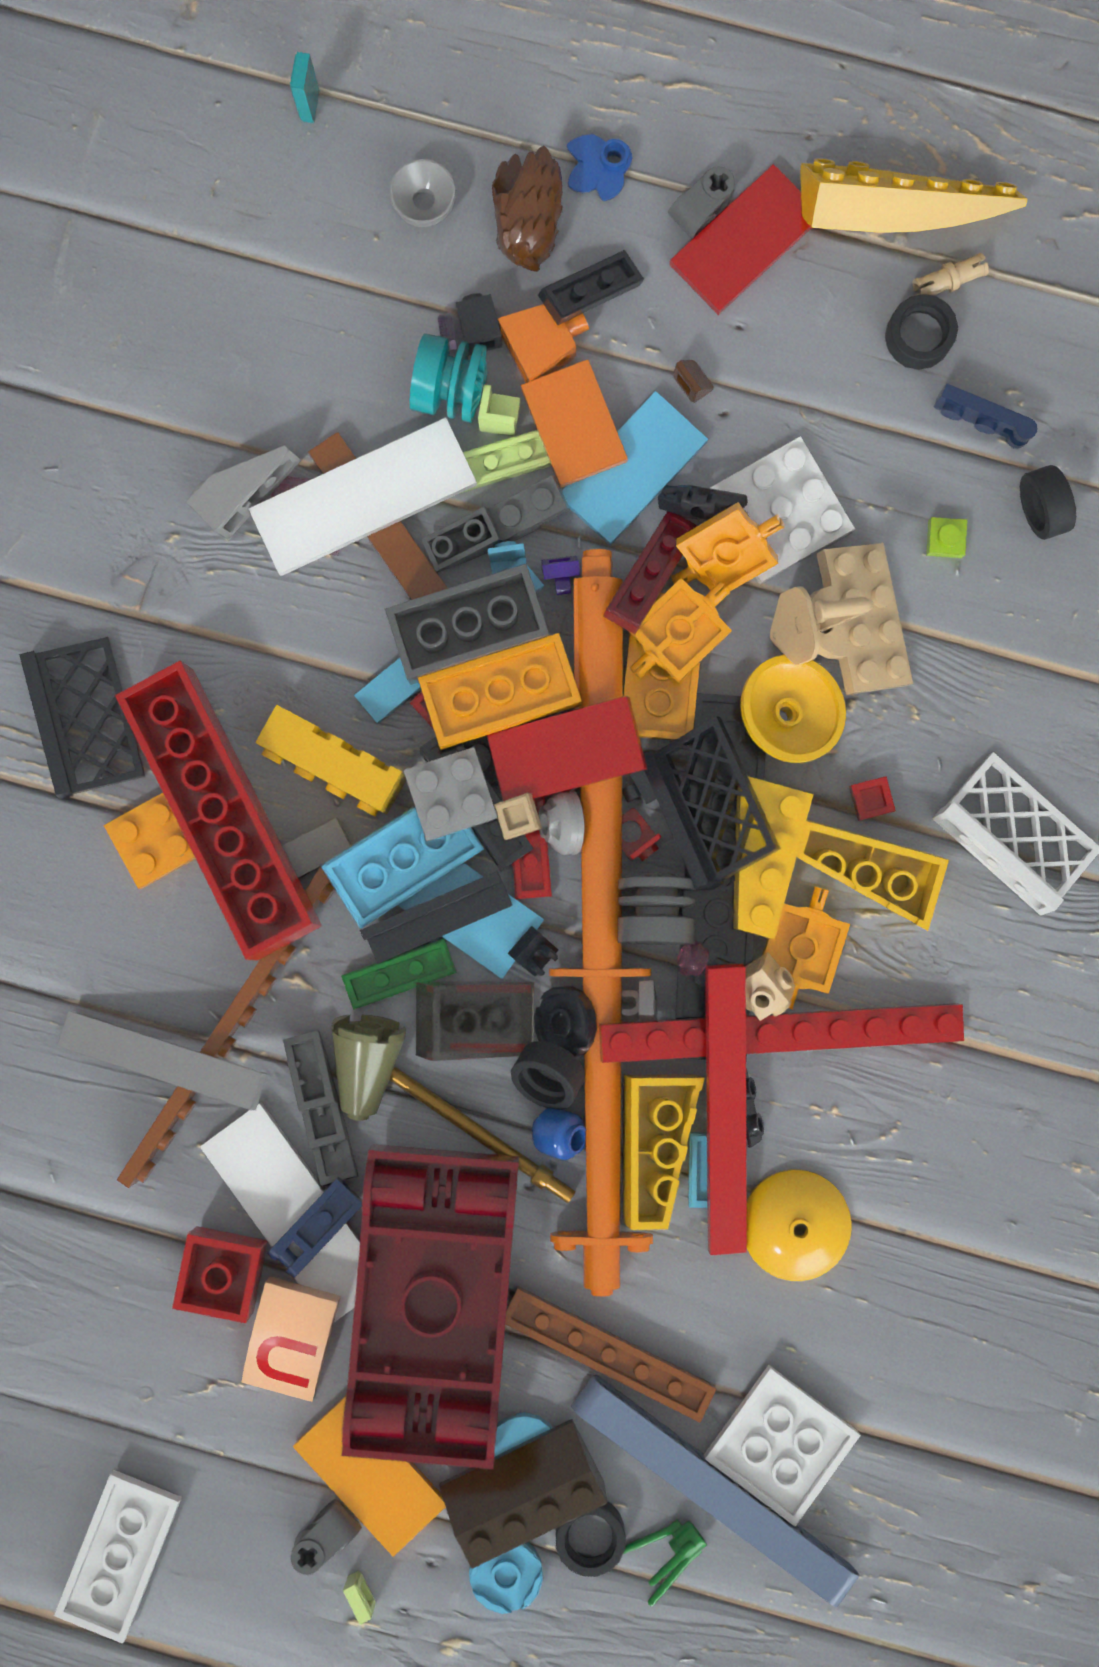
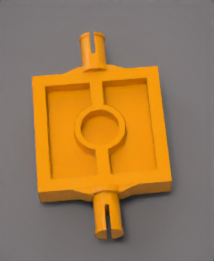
M739 502L735 503L677 538L676 546L686 558L688 567L672 575L673 583L675 584L680 578L687 584L697 579L711 591L719 582H722L725 586L715 595L717 596L726 587L729 591H732L778 564V555L768 543L767 537L785 528L783 520L778 514H775V516L759 525L750 519Z
M680 578L653 604L637 633H631L641 644L645 652L644 655L629 667L634 673L640 666L645 664L635 674L638 678H641L656 664L664 668L679 683L732 632L719 617L715 608L716 605L730 594L729 589L726 587L720 594L715 596L725 586L722 582H719L704 596L695 592Z
M814 886L809 907H794L784 903L775 939L767 938L762 956L769 953L780 967L786 968L791 974L795 985L791 997V1005L789 1006V1009L792 1010L799 989H814L829 994L850 924L833 919L823 912L829 890Z

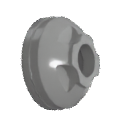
M430 159L412 160L405 163L394 174L390 184L391 202L396 213L408 224L417 227L436 225L443 221L453 208L456 194L454 181L448 170L438 162ZM420 193H430L435 199L434 205L427 210L418 209L414 205L415 197Z
M573 789L553 794L539 810V820L542 829H539L541 838L549 842L550 846L561 855H577L582 848L584 840V817L580 799Z

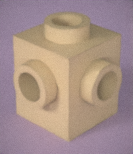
M769 953L764 954L745 966L746 1009L753 1011L759 1020L771 1014L778 1016L787 1010L791 1005V997L795 988L794 980L789 971L784 967H780Z

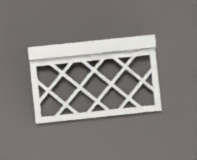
M994 752L987 756L946 806L942 807L932 818L1040 916L1053 912L1064 901L1062 897L1099 853V846ZM991 765L1002 774L1003 787L986 788L985 772ZM978 782L979 788H972ZM1004 793L1006 813H989L987 794ZM1012 793H1023L1029 798L1030 812H1014ZM966 794H979L981 813L970 814L959 804ZM1031 817L1033 837L1016 838L1014 818ZM1039 817H1050L1056 822L1057 836L1041 837ZM990 819H1007L1008 838H997L991 833ZM1066 841H1077L1088 852L1080 861H1068ZM1034 842L1036 862L1025 863L1018 857L1017 843ZM1042 842H1058L1060 861L1044 862ZM1069 866H1075L1074 869L1070 872ZM1044 867H1061L1062 883L1056 890L1046 882Z

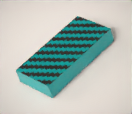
M297 52L293 64L290 88L301 121L314 123L320 88L310 54Z

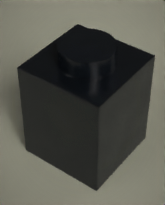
M474 293L465 296L462 301L456 302L463 339L469 344V356L472 355L476 344L485 345L487 351L502 348V336L491 294L483 296L481 293Z

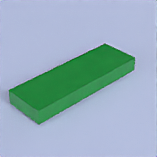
M442 939L397 955L381 963H375L341 975L352 1008L355 1010L455 974L457 971L446 940Z

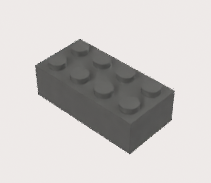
M527 564L385 608L406 678L410 685L419 683L418 677L549 636Z

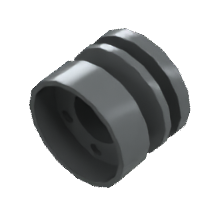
M641 873L634 877L619 879V889L635 891V896L618 897V903L623 906L634 907L635 915L618 918V943L645 945L695 944V919L679 915V908L695 905V898L679 897V892L696 890L692 879L682 878L676 874Z

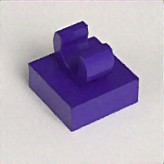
M577 555L541 560L544 580L554 578L557 595L570 594L569 576L580 575Z

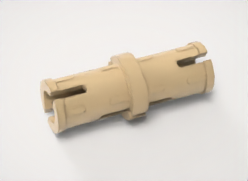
M978 253L956 264L948 262L943 264L938 271L913 279V290L915 292L920 289V293L916 295L927 294L932 296L946 290L949 292L956 291L960 288L961 284L988 275V263L980 264V262L986 259L982 253Z

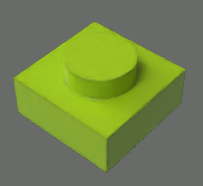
M931 517L928 520L926 556L963 558L966 552L967 520Z

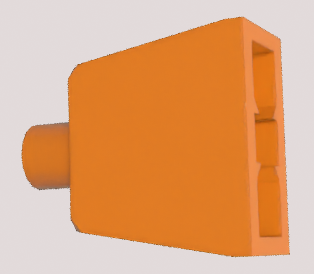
M544 304L498 319L502 339L525 383L556 372L576 357L577 349L573 337L589 330L583 313L557 325Z

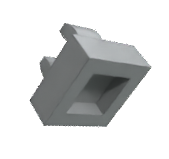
M654 980L639 981V993L634 990L622 992L624 1003L633 1002L636 1004L633 1009L622 1010L623 1020L633 1022L640 1018V1021H657V993Z

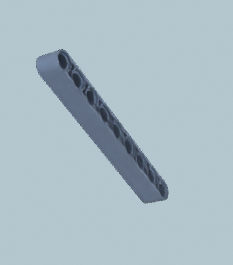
M593 1375L572 1403V1409L583 1420L831 1605L838 1607L860 1577L858 1571L844 1558L800 1525L793 1526L706 1461L702 1452L601 1377Z

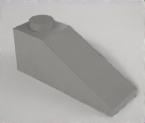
M285 445L210 475L207 480L200 482L193 489L192 496L186 503L214 531L229 540L251 516L248 508L264 502L301 460Z

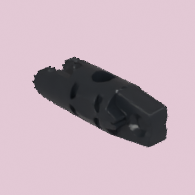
M666 485L658 496L659 509L682 515L684 518L701 521L709 520L739 502L742 508H745L748 503L747 495L693 485Z

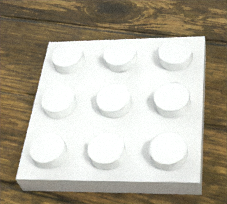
M801 436L710 487L711 489L747 495L748 503L743 509L748 512L750 519L759 525L775 516V514H778L783 520L785 528L767 537L768 543L778 555V564L755 577L759 584L775 577L855 530Z
M768 1365L704 1453V1458L793 1526H796L861 1435L855 1428Z

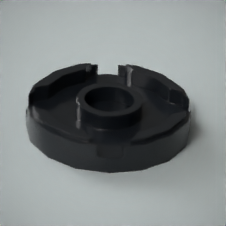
M574 986L552 987L543 993L540 998L543 999L540 1007L535 1009L534 1028L538 1041L557 1044L578 1058L587 1053L594 1042L597 1031L596 1013L590 999L582 990Z

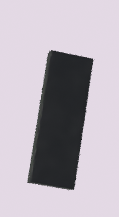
M623 250L542 288L538 297L556 324L560 325L640 286L644 278L627 252Z

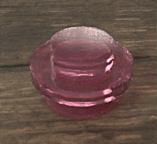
M695 940V944H685L680 950L677 964L680 966V973L682 975L698 977L705 969L709 958V950L703 948L701 942Z

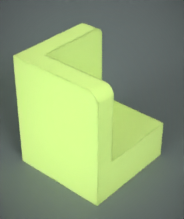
M484 384L478 416L480 431L515 437L521 398L492 393L491 385Z

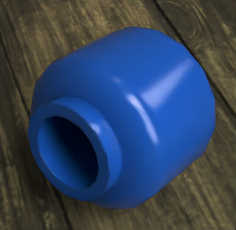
M547 1108L533 1122L532 1139L534 1146L539 1152L560 1160L571 1159L576 1154H579L586 1145L584 1121L579 1115L566 1110Z

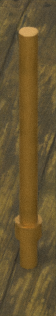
M396 1066L394 1067L389 1079L391 1082L495 1154L519 1156L518 1170L531 1178L529 1182L541 1190L546 1188L566 1203L570 1202L576 1191L553 1176L554 1171L542 1163L537 1165Z

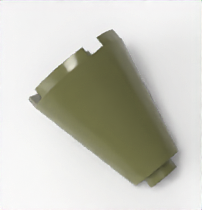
M342 1015L332 1021L340 1107L343 1112L347 1113L348 1118L364 1121L368 1120L369 1116L377 1113L406 1036V1028L403 1027L399 1030V1022L374 1015H361V1021H350V1015Z

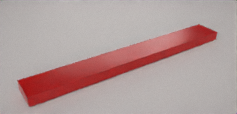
M743 964L706 966L708 1252L710 1255L747 1253L746 967Z

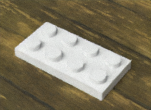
M113 1470L108 1478L54 1616L123 1644L182 1497Z

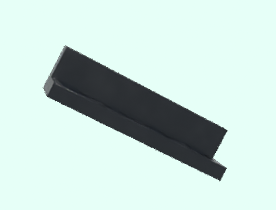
M434 737L420 747V754L427 763L466 749L460 743L441 750L437 738ZM485 778L493 805L500 803L501 800ZM498 818L471 827L500 872H503L512 863L533 850L525 835L504 840Z
M496 871L361 929L360 932L363 939L368 941L378 964L509 908L513 904L499 872Z

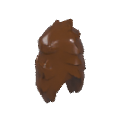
M545 146L538 148L535 154L531 151L528 152L523 166L517 154H513L508 162H501L497 169L495 180L492 183L498 249L517 266L534 272L540 270V264L550 256L551 251L556 245L554 244L555 237L559 233L557 222L563 210L561 205L563 194L561 169L558 162L552 159L549 150Z

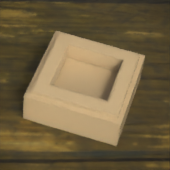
M531 793L494 804L504 840L542 829Z

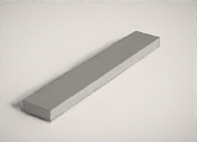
M72 1011L68 1012L57 1044L58 1047L249 1110H256L267 1077L266 1073Z

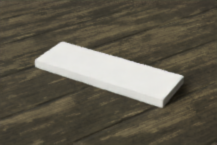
M443 418L248 509L279 575L283 576L477 486V482L447 418Z
M262 1102L257 1105L256 1110H249L200 1146L271 1247L277 1243L325 1191ZM348 1222L294 1278L300 1285L341 1296L334 1322L351 1311L355 1305L360 1238ZM294 1241L288 1246L297 1257L304 1252Z

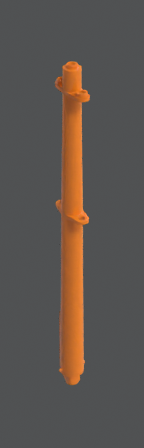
M606 549L583 551L582 578H574V680L582 701V705L574 707V710L623 697V628L603 617L623 580L613 577L612 551ZM622 776L580 787V799L584 817V840L581 848L583 967L549 968V976L583 977V992L593 1005L597 1023L594 1042L587 1053L584 1054L587 1231H555L550 1233V1242L554 1243V1249L559 1251H571L576 1249V1245H583V1287L591 1290V1295L600 1297L613 1295V1290L620 1288V1246H627V1250L630 1252H648L650 1245L653 1244V1234L620 1231L621 1062L602 1063L600 1057L599 1024L622 1023V977L651 976V968H623L622 943H618V918L622 917V905L618 903V897H622V890L619 889V879L622 878Z

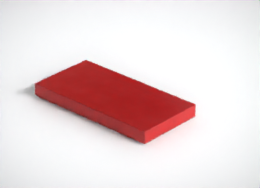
M773 164L670 260L669 265L719 315L811 229V226L802 217L801 191Z
M629 696L487 735L503 801L527 793H531L534 800L647 769Z

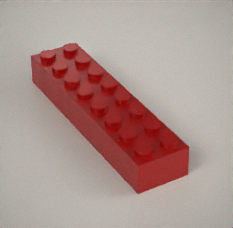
M180 660L116 694L115 697L246 960L258 961L322 927L194 670Z

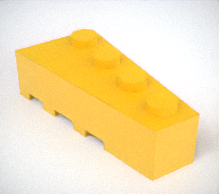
M277 704L255 742L264 748L261 753L264 757L279 765L283 759L296 765L293 772L310 782L314 780L315 776L328 783L325 790L343 800L347 794L360 800L356 807L374 817L377 816L379 811L388 815L406 782L405 774L391 765L388 767L384 762L369 753L355 749L354 746L329 732L322 731L318 726Z
M748 776L781 849L735 874L733 929L775 939L813 794ZM737 795L735 817L744 820L749 805L746 798ZM735 822L737 845L743 825ZM751 828L745 849L755 852L766 846L761 832ZM743 853L741 859L748 855Z
M806 820L797 853V858L921 928L929 930L949 862L948 859L811 820Z
M696 1074L624 1075L623 1223L631 1230L668 1229L680 1182L678 1179L682 1163L686 1158L687 1142L691 1125L694 1124L697 1112L696 1105L699 1092L702 1091L704 1077Z

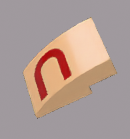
M270 1276L265 1282L245 1361L242 1383L312 1402L341 1296Z

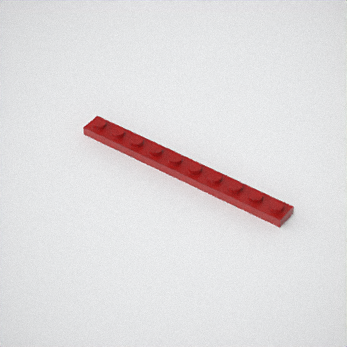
M959 1003L781 1013L778 1016L771 1014L762 1020H759L756 1015H746V1054L964 1041L963 1004ZM706 1018L599 1024L600 1057L602 1063L706 1057Z

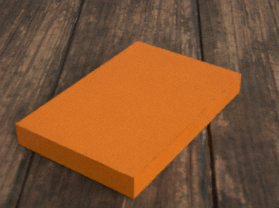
M588 359L521 385L522 393L560 488L628 462L627 455Z

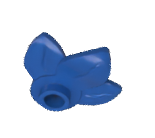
M594 134L583 135L571 140L567 144V149L578 163L570 174L568 187L581 193L597 189L599 197L604 202L617 196L624 186V173L628 171L632 163L630 147L620 139H610L605 142ZM616 155L621 160L618 163H611L608 161V158Z

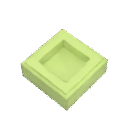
M358 1570L347 1576L343 1592L359 1625L372 1619L376 1601L362 1573Z

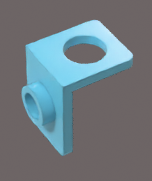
M515 541L501 542L496 544L494 548L488 549L492 574L504 571L520 558L526 563L523 543L516 544Z

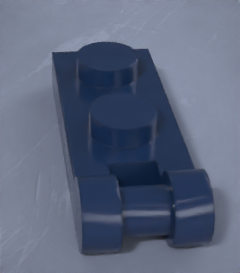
M948 383L938 394L933 406L941 410V414L946 418L957 421L963 419L974 424L975 429L982 433H996L1006 437L1008 445L1015 449L1024 447L1035 436L1038 429L1033 419Z
M338 1176L266 1254L274 1261L278 1259L288 1269L285 1272L294 1279L362 1207V1198ZM293 1241L304 1251L299 1257L288 1248Z

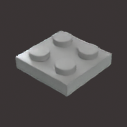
M474 747L403 770L427 842L498 818Z

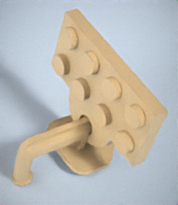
M884 543L824 549L816 553L823 588L813 592L810 596L803 587H794L780 594L770 630L772 643L794 665H801L812 661L818 654L826 659L839 660L846 695L905 687L913 684Z

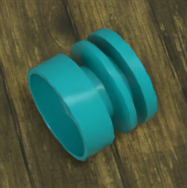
M424 333L418 346L412 373L410 409L416 412L435 415L441 401L445 400L447 401L448 418L455 419L459 406L462 404V421L472 423L477 408L481 404L483 386L487 381L486 346L476 344L471 360H468V342L462 341L454 357L450 356L448 338Z

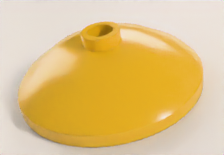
M785 655L770 658L754 669L742 690L741 714L744 725L753 741L764 752L776 759L789 763L813 761L828 753L837 744L843 733L846 721V707L841 689L832 675L813 660L801 665H794ZM780 711L786 713L787 721L781 718Z
M801 1169L779 1171L766 1177L755 1186L746 1200L747 1250L753 1260L769 1274L790 1281L814 1279L832 1269L844 1255L851 1237L850 1211L840 1191L821 1175ZM800 1223L805 1224V1233L800 1236L795 1235L793 1232L794 1227Z

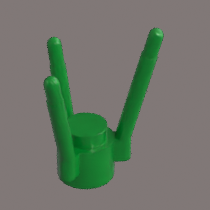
M676 1519L668 1527L625 1545L623 1554L637 1550L671 1534L673 1536L668 1543L675 1555L649 1580V1585L655 1586L672 1569L673 1571L648 1600L649 1606L656 1604L688 1565L702 1553L701 1550L708 1546L690 1520L682 1525Z

